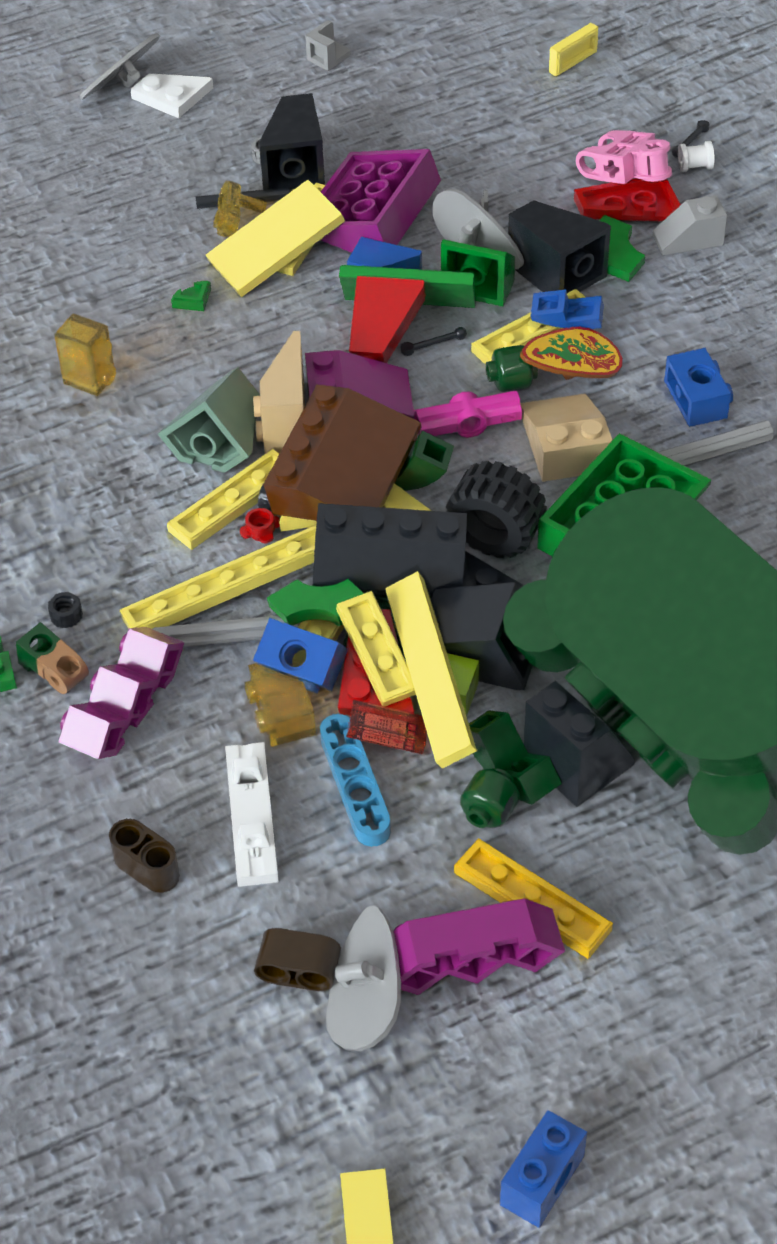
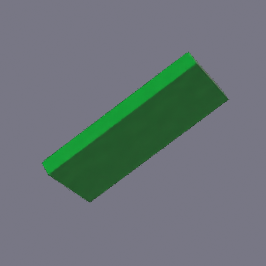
M354 265L340 266L339 279L345 300L354 301L357 276L424 280L426 296L422 305L475 308L476 291L474 274Z

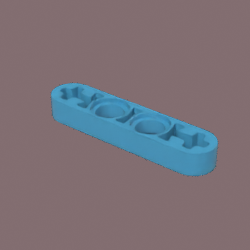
M332 714L326 717L320 725L323 750L356 838L363 845L370 847L379 846L389 839L391 833L390 815L360 738L355 737L356 727L352 728V719L343 714ZM339 730L344 735L343 745L339 746L337 736L332 731ZM345 758H355L360 763L351 770L343 769L338 765ZM364 788L371 792V796L366 800L358 801L351 798L350 793L355 789ZM371 812L374 825L379 826V829L371 830V827L366 825V814Z

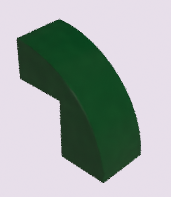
M422 431L414 442L395 484L404 491L423 488L434 483L447 472L454 445Z
M488 710L469 723L477 749L472 754L484 769L498 768L509 773L514 778L518 788L520 801L532 805L562 784L549 756L527 752L508 712Z

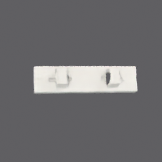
M264 742L225 746L238 887L277 883L279 881Z

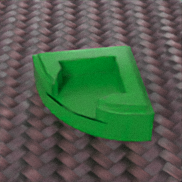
M197 281L194 282L193 287H189L182 292L179 289L171 299L172 308L204 311L211 292V282Z

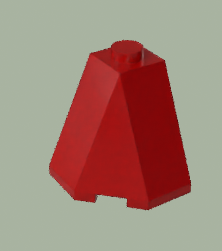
M357 276L349 353L387 363L425 301L424 280Z

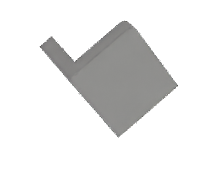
M329 20L305 35L307 60L327 71L351 55L349 48L334 41V25Z

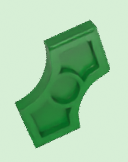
M604 215L599 221L611 226L607 274L630 282L645 264V254L637 251L629 241L632 235V225Z
M296 579L267 597L269 607L286 624L294 626L303 621L318 619L327 620L337 626H341L343 623L336 610L337 604L364 593L349 579L335 585L322 587L310 586Z

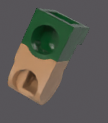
M41 622L16 641L18 664L28 672L30 670L36 672L61 694H67L89 675L88 667L83 659ZM38 639V643L31 648V643Z

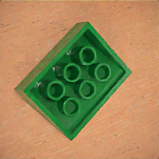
M619 433L541 516L538 523L537 549L553 557L560 542L576 522L596 506L617 495L642 488H668L683 492L697 501L711 485V479Z

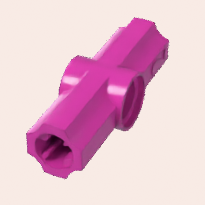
M467 391L456 394L447 404L414 410V419L421 422L422 426L418 436L422 431L433 436L458 432L462 437L472 438L483 433L487 426L521 420L522 409L517 391L479 398L475 393Z

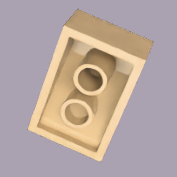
M300 331L292 332L261 378L260 396H253L254 417H261V421H256L257 442H264L265 454L272 449L280 454L305 407Z
M586 394L520 403L522 421L542 482L580 476L612 441L605 417Z

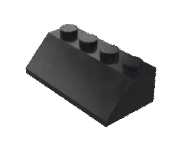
M318 503L312 586H331L349 579L363 593L372 591L373 594L387 595L385 588L418 571L424 578L430 598H432L435 589L462 587L467 513Z

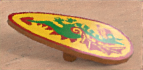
M584 327L562 328L542 334L530 340L520 352L521 359L527 364L548 372L562 374L566 380L573 377L609 378L615 376L622 368L623 358L613 342L601 333Z

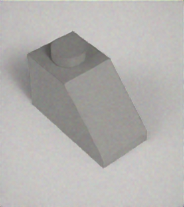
M717 195L686 200L653 230L652 235L662 256L723 246L727 214Z

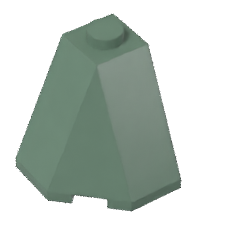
M237 367L211 385L166 425L158 435L179 461L193 464L195 461L211 465L212 470L225 473L252 454L256 424L253 396H259V393L239 367Z

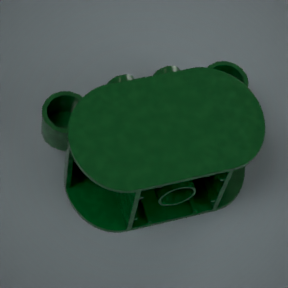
M651 487L628 491L606 500L585 514L567 532L552 557L546 580L540 579L527 583L513 594L506 605L503 617L505 633L531 665L538 669L556 673L572 669L564 677L565 680L588 702L587 705L620 738L623 736L640 753L639 756L672 789L687 775L693 779L687 796L689 812L697 826L713 844L725 852L738 855L757 852L770 844L777 835V570L698 501L683 492L668 488Z

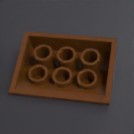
M317 384L263 484L272 513L274 515L317 521L318 503L383 507L422 428L421 422L349 388Z

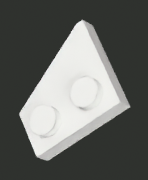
M149 73L131 88V96L136 101L180 118L213 89V79L210 77Z

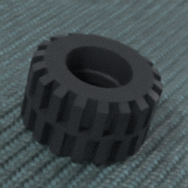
M482 461L480 465L475 463L466 470L446 504V512L467 513L466 542L469 544V547L474 550L478 549L482 551V554L488 556L492 554L497 558H504L506 555L511 558L515 557L518 553L522 554L529 546L538 530L539 519L547 511V506L544 505L546 502L545 496L539 493L540 487L536 483H532L527 474L517 471V468L511 465L510 467L505 466L502 462L495 461L492 464L489 461Z

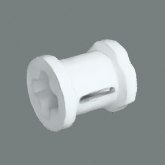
M705 141L704 145L687 147L685 144H679L678 163L681 172H687L689 168L696 167L714 168V148L711 141Z

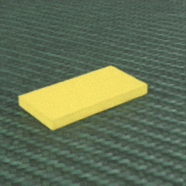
M306 180L208 252L206 257L242 298L345 222L335 206L309 180Z

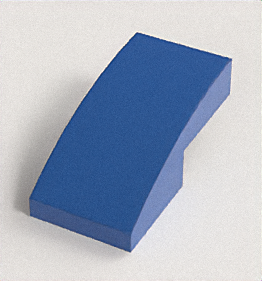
M566 290L533 293L531 319L532 321L553 327L599 329L602 328L604 304L602 296L568 299Z

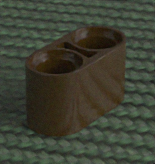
M126 818L119 820L111 827L109 839L113 858L119 869L153 892H167L177 885L180 874L175 848L170 842L135 819Z
M282 928L267 929L264 931L254 973L259 979L267 983L312 991H326L332 987L341 946L336 940L324 935Z

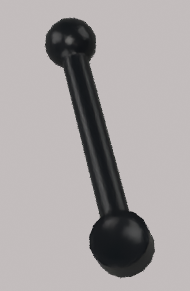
M705 120L698 121L697 129L681 144H685L687 147L701 132H707L709 130V122ZM679 145L674 146L672 149V155L677 158Z
M458 327L454 332L414 344L404 342L401 344V353L404 356H410L417 349L455 338L463 340L467 335V331L463 327Z

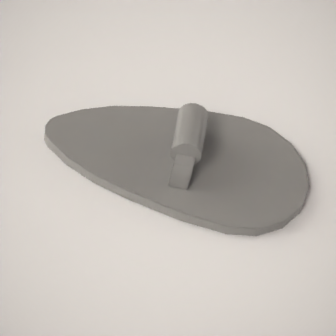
M154 33L96 79L79 97L82 100L116 76L123 82L125 87L131 88L140 77V73L133 66V63L141 58L159 40V34Z
M446 189L436 196L433 202L432 214L438 230L446 240L507 252L515 256V269L523 266L524 259L515 242L480 204L458 189Z
M369 906L364 909L354 923L344 943L337 967L335 968L333 984L330 988L326 1010L327 1031L333 1042L347 1051H363L378 1044L388 1035L396 1022L401 1004V976L395 935L389 920L383 911L376 906Z

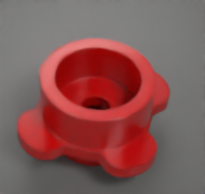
M253 509L247 513L245 517L246 525L240 528V535L245 539L253 538L264 544L270 543L274 539L273 533L275 529L280 527V518L274 516L268 509Z

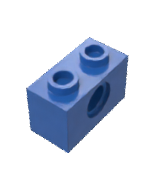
M706 348L667 356L664 382L688 426L692 427L728 418L729 406L733 402V391L731 385L724 382L720 374L718 362L712 360Z
M269 618L253 661L264 667L262 674L280 681H284L286 675L298 679L296 686L318 694L320 688L332 692L348 648L337 641ZM300 650H305V662L299 667H294L292 663L294 655Z
M547 1110L501 1181L500 1206L540 1228L585 1156L587 1131Z

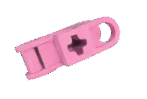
M613 130L607 132L599 139L598 146L587 147L579 152L576 156V165L583 176L598 181L626 184L633 178L651 182L661 181L672 175V168L668 166L667 152L670 150V143L666 140L655 139V133ZM607 139H612L613 142L607 144ZM584 156L592 157L595 160V169H590L585 164Z

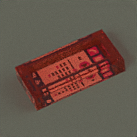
M353 700L346 737L423 754L426 746L427 730L422 715Z

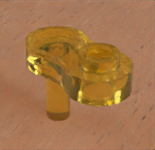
M226 180L219 194L218 210L213 222V227L217 228L218 236L229 238L237 232L241 216L240 207L263 213L266 210L267 202L241 194L240 183Z

